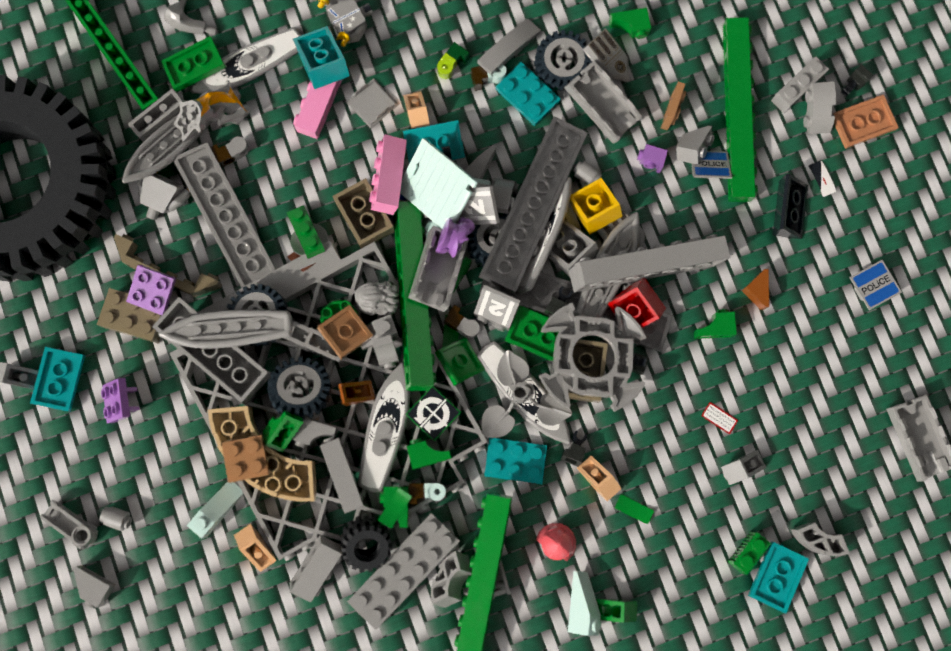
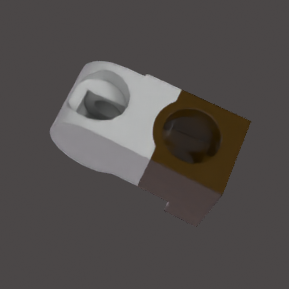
M238 136L220 148L217 144L210 147L221 168L241 159L249 152V145L246 140Z
M454 305L445 318L444 324L466 338L476 337L480 330L478 322L468 320L460 315L461 308Z

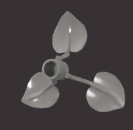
M507 350L498 364L497 376L504 386H510L514 383L515 387L512 390L513 400L506 412L499 405L490 406L485 410L482 416V435L498 438L510 433L514 427L515 420L509 413L516 402L524 403L527 399L536 407H539L537 417L541 423L548 426L561 423L569 418L572 412L570 407L566 408L549 393L542 395L540 404L531 395H528L527 387L518 383H522L528 378L529 366L521 357Z

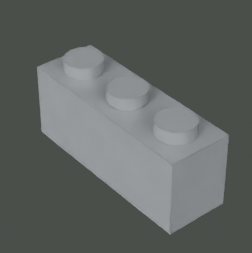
M817 57L813 58L771 101L785 113L808 91L812 83H817L827 73L829 68Z
M171 89L129 122L128 125L144 142L153 132L180 113L179 102L182 99Z
M320 535L292 578L290 593L309 602H312L315 596L318 597L324 581L330 579L335 564L338 565L343 557L341 545Z

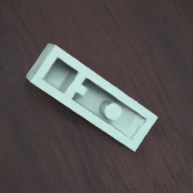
M227 482L187 524V527L201 539L207 538L244 493L241 488L234 482Z
M574 571L568 632L586 636H598L601 629V615L588 572Z

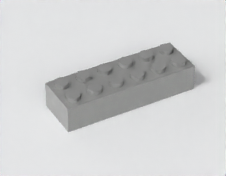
M178 297L152 327L156 331L161 332L171 324L199 313ZM172 343L242 404L246 405L271 377L267 370L238 346L204 349Z
M431 513L387 559V563L385 565L382 564L381 568L347 602L376 630L460 540Z

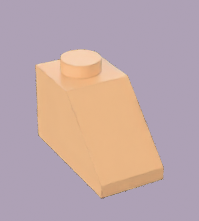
M422 92L403 95L411 129L429 126L427 108Z
M592 456L577 467L578 471L606 501H609L622 489L614 476Z
M251 524L234 535L239 550L260 572L277 561L262 536Z

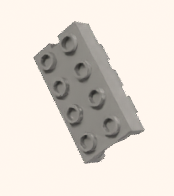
M594 60L580 72L581 77L579 75L576 76L564 88L612 143H616L643 116Z
M432 226L428 232L408 298L445 312L451 302L468 241L463 242L460 251L457 252L454 258L451 257L449 252L444 254L436 253L442 229Z
M927 394L908 400V405L904 402L886 409L917 482L925 481L933 475L951 470V446L947 442L945 432L938 421V416Z

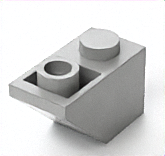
M712 126L684 133L676 146L677 160L698 165L700 160L705 158L707 148L713 144Z

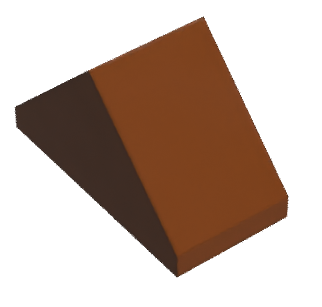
M769 269L761 271L742 290L760 310H765L769 307Z
M371 380L338 384L342 404L345 406L375 399Z

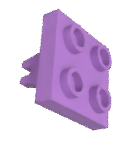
M141 264L137 265L126 302L163 315L167 310L177 278Z
M118 378L102 385L101 396L104 399L105 405L103 414L107 424L130 417V412L140 410L139 406L129 407L127 393L136 392L137 387H127L126 378Z

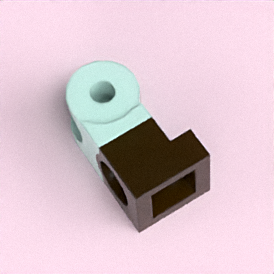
M503 64L492 75L481 66L471 68V78L475 91L482 90L483 84L500 83L506 76V67Z
M439 483L409 484V495L412 496L409 504H417V498H431L439 501L444 498L446 490Z

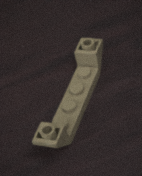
M115 234L114 239L124 264L135 270L137 265L141 264L161 272L160 267L152 263L148 266L143 263V259L134 255L138 245L133 242L134 239L125 234L123 236ZM166 272L167 275H170L175 278L178 277L176 274L172 272ZM201 273L196 284L187 279L183 281L176 279L174 288L197 297L221 288L222 284L218 281L219 278L210 273L206 276Z

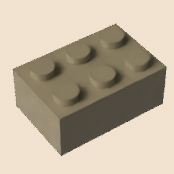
M366 178L332 196L361 249L395 232L386 213L371 210L372 202H369V198L373 190Z
M109 288L97 325L158 344L160 340L159 332L152 326L162 315L126 302L129 293Z
M579 339L573 348V361L577 369L589 377L604 376L608 343ZM568 390L569 399L594 403L601 401V397L579 395Z

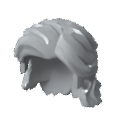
M370 281L363 284L355 291V301L358 310L370 316L375 314L392 316L398 308L396 303L399 302V299H395V297L399 296L397 286L392 285L391 281L383 283Z

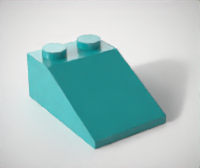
M328 26L293 38V42L314 89L324 87L350 76L345 58Z

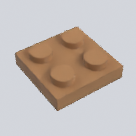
M678 81L670 97L661 129L668 130L670 125L674 126L681 110L680 105L686 95V91H684L685 83Z
M350 305L317 327L340 359L373 338V334Z
M263 435L221 443L228 483L270 475Z

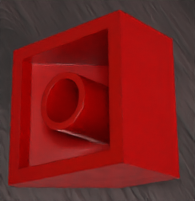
M645 278L628 286L608 302V306L614 314L616 307L622 308L636 320L641 328L658 320L666 310L665 305Z

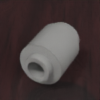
M579 161L573 170L576 172L574 176L586 185L600 179L602 176L597 168L586 161L583 163Z
M113 506L110 508L105 507L100 515V522H103V525L119 531H123L125 528L128 529L132 521L129 512Z

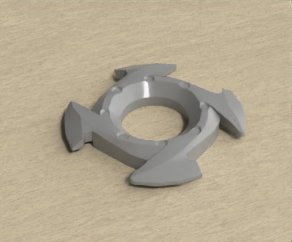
M570 303L550 316L541 329L542 333H559L554 344L553 374L548 375L544 373L539 375V378L549 394L566 408L570 407L569 390L584 396L610 398L612 400L610 407L615 412L633 401L645 386L644 381L627 383L633 369V340L640 342L647 337L636 320L620 307L615 308L616 323H614L615 321L606 318L575 317L573 314L575 307L573 303ZM594 335L605 339L611 345L615 359L614 365L608 374L602 377H589L577 369L573 361V348L579 339Z

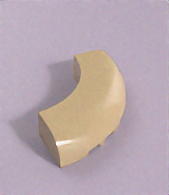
M249 406L208 409L211 431L222 455L221 443L261 435L255 424L253 409ZM265 446L270 475L245 481L256 489L274 497L300 502L315 501L317 490L315 461L294 460L283 456L273 448Z

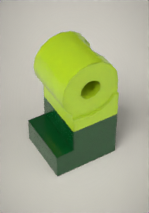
M454 42L437 64L440 78L450 79L457 65L461 61L465 64L469 60V52Z

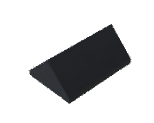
M786 174L778 184L773 235L802 239L808 185L791 174Z

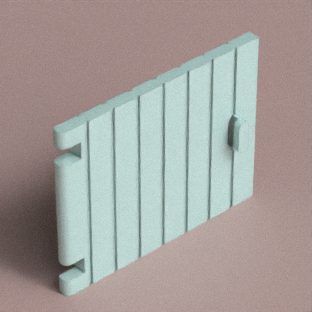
M422 138L402 177L400 194L440 228H443L446 219L450 217L453 223L457 222L473 193L469 189L470 185L476 188L478 181L428 140Z

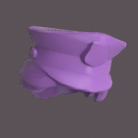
M451 217L446 219L437 243L436 253L444 254L449 252L451 257L454 258L457 252L460 251L463 242L468 241L467 236L474 231L475 224L473 221L462 217L459 219L458 224L453 223Z

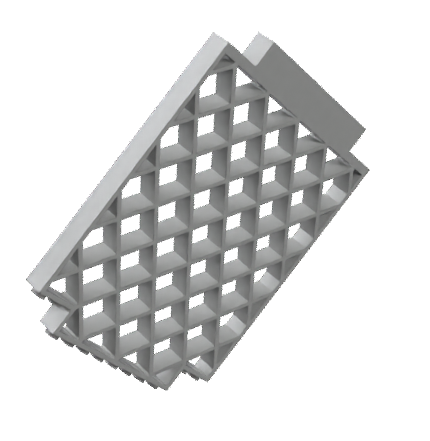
M328 241L322 244L325 252L309 259L304 254L247 285L248 288H251V284L256 286L263 284L265 287L268 285L275 289L285 299L286 303L316 287L309 312L287 307L291 314L307 318L304 326L309 328L312 327L313 320L320 321L321 315H317L316 310L323 288L349 295L347 301L353 305L355 291L358 288L364 266L385 271L389 277L388 281H391L392 285L397 286V293H399L398 283L375 242L340 260L332 243ZM376 254L380 263L368 260V258ZM314 264L304 272L301 271V269ZM358 264L351 289L326 282ZM234 292L198 313L229 310L227 305H232L233 303L230 300L231 297L237 298L238 295ZM398 302L396 303L398 306L397 309H400V303ZM268 305L264 307L265 310H269ZM378 315V316H377V319H380V318H382V317H384V316ZM392 338L393 342L403 344L402 338ZM276 339L277 341L274 342L275 344L297 349L294 358L295 362L298 361V357L303 356L304 352L325 357L292 342ZM268 341L269 345H263L258 364L263 368L273 343L271 341ZM432 345L431 353L434 354L435 358L433 373H437L439 366L450 385L435 383L433 387L454 393L459 401L457 409L461 412V408H463L473 428L457 424L458 416L448 426L451 427L445 451H450L456 429L476 434L481 442L452 457L450 460L441 463L436 483H441L446 462H449L459 481L445 490L446 493L452 491L454 494L463 488L462 484L465 483L454 462L458 461V463H461L469 458L467 454L472 451L478 453L484 450L487 440L482 435L478 424L456 385L454 386L449 379ZM373 346L368 348L364 362L346 357L340 359V362L362 368L359 381H365L368 369L390 375L393 371L370 364L374 351ZM179 349L170 353L210 431L208 409H217L220 398L242 404L235 397L221 394L223 387L217 382L214 391L196 387L191 379L196 364L188 358L185 367L182 360L187 358V356ZM403 351L399 364L402 362L404 363ZM330 358L326 369L329 379H331L336 362ZM331 389V394L341 397L340 391ZM199 392L212 395L208 409ZM256 394L246 405L244 404V406L251 408L254 407L276 413V418L283 414H279L274 408L253 403ZM371 400L362 403L373 405L375 401ZM358 403L351 405L345 428L318 421L320 413L317 415L314 412L312 419H309L335 427L338 431L343 432L341 441L344 449L349 434L365 438L366 435L350 430ZM416 426L413 440L419 437L421 429ZM400 444L399 448L407 450L406 445ZM309 445L303 448L302 452L288 448L284 450L285 452L299 455L300 461H306L307 458L326 463L324 458L308 454ZM409 454L401 480L391 477L387 479L388 481L400 484L399 487L413 484L406 482L411 465ZM351 466L352 471L360 472V468ZM331 475L325 494L316 492V497L322 498L323 503L315 528L288 520L294 502L291 500H287L282 518L262 513L258 505L261 490L255 488L252 494L245 480L238 481L278 560L285 559V561H288L297 556L295 552L301 548L304 552L313 547L312 542L317 541L319 534L341 540V535L321 530L329 501L341 504L339 498L331 496L334 487ZM362 489L361 496L365 502L367 491ZM428 498L409 509L408 519L412 518L411 513L416 510L418 513L429 508L427 504L435 500ZM367 506L361 507L356 510L353 522L356 521L355 518L361 516L362 510L379 515L383 511ZM267 520L280 523L276 537ZM287 525L313 533L310 539L285 553L280 547ZM364 538V539L360 540V541L357 542V544L355 545L356 549L360 547L358 543L362 542L363 540H366V542L368 543L369 541H371V540H373V539H372V538Z

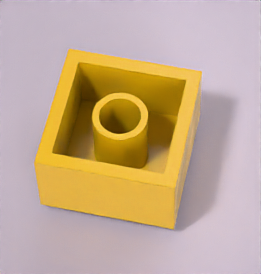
M602 178L571 194V207L589 235L623 216L619 202Z

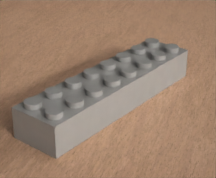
M717 234L707 236L704 240H700L697 237L689 239L687 243L675 241L670 243V246L658 244L653 246V249L646 250V247H641L631 253H628V250L617 252L615 256L603 254L598 256V259H591V257L582 258L580 262L575 263L574 267L569 270L574 293L639 281L642 278L651 279L715 267L730 259L725 236L718 237Z

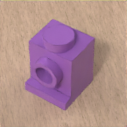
M646 144L643 150L640 149L637 160L645 168H656V172L660 173L668 150Z

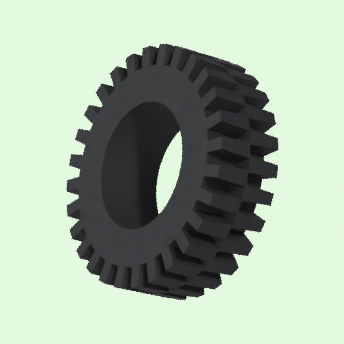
M0 75V144L18 139L35 140L45 145L50 159L49 183L39 202L24 215L11 221L0 223V280L11 282L12 277L21 281L33 280V272L44 277L54 274L51 265L53 263L64 268L73 264L72 259L68 255L72 250L84 255L90 249L82 241L87 234L99 239L103 230L95 222L98 217L110 219L112 211L104 203V200H115L116 190L108 180L117 179L116 170L108 162L113 157L109 148L103 143L105 139L102 134L60 92L56 93L48 85L41 82L36 86L28 78L18 76L15 83L6 75Z

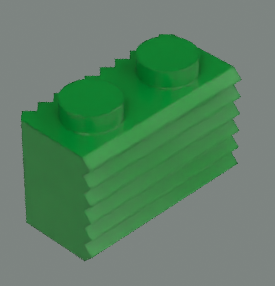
M749 532V535H747V538H744L745 541H742L733 557H730L731 560H728V563L742 574L749 575L771 545L758 532Z

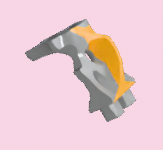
M226 85L216 91L205 92L198 99L190 101L181 100L179 102L180 113L174 125L181 131V139L185 142L190 140L196 131L199 133L203 132L206 128L205 124L209 121L217 122L218 125L231 122L239 125L244 117H247L251 112V109L248 105L241 104L239 101L241 94L238 90H232L229 85Z

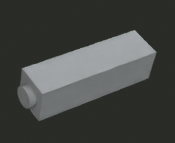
M335 436L323 440L324 444L320 445L344 513L364 507V501L341 439H335Z

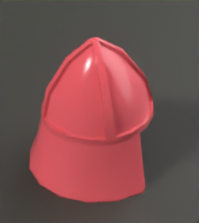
M551 523L544 526L536 538V541L542 544L544 554L553 560L564 559L568 561L576 549L574 533L561 523Z

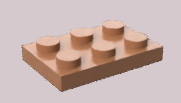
M884 94L833 113L835 116L834 125L845 149L899 128Z

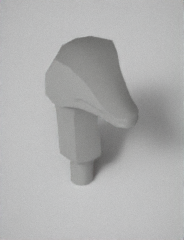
M180 0L167 7L164 20L171 27L198 35H204V32L212 35L216 34L217 28L206 25V21L193 20L185 15L184 8L187 0Z

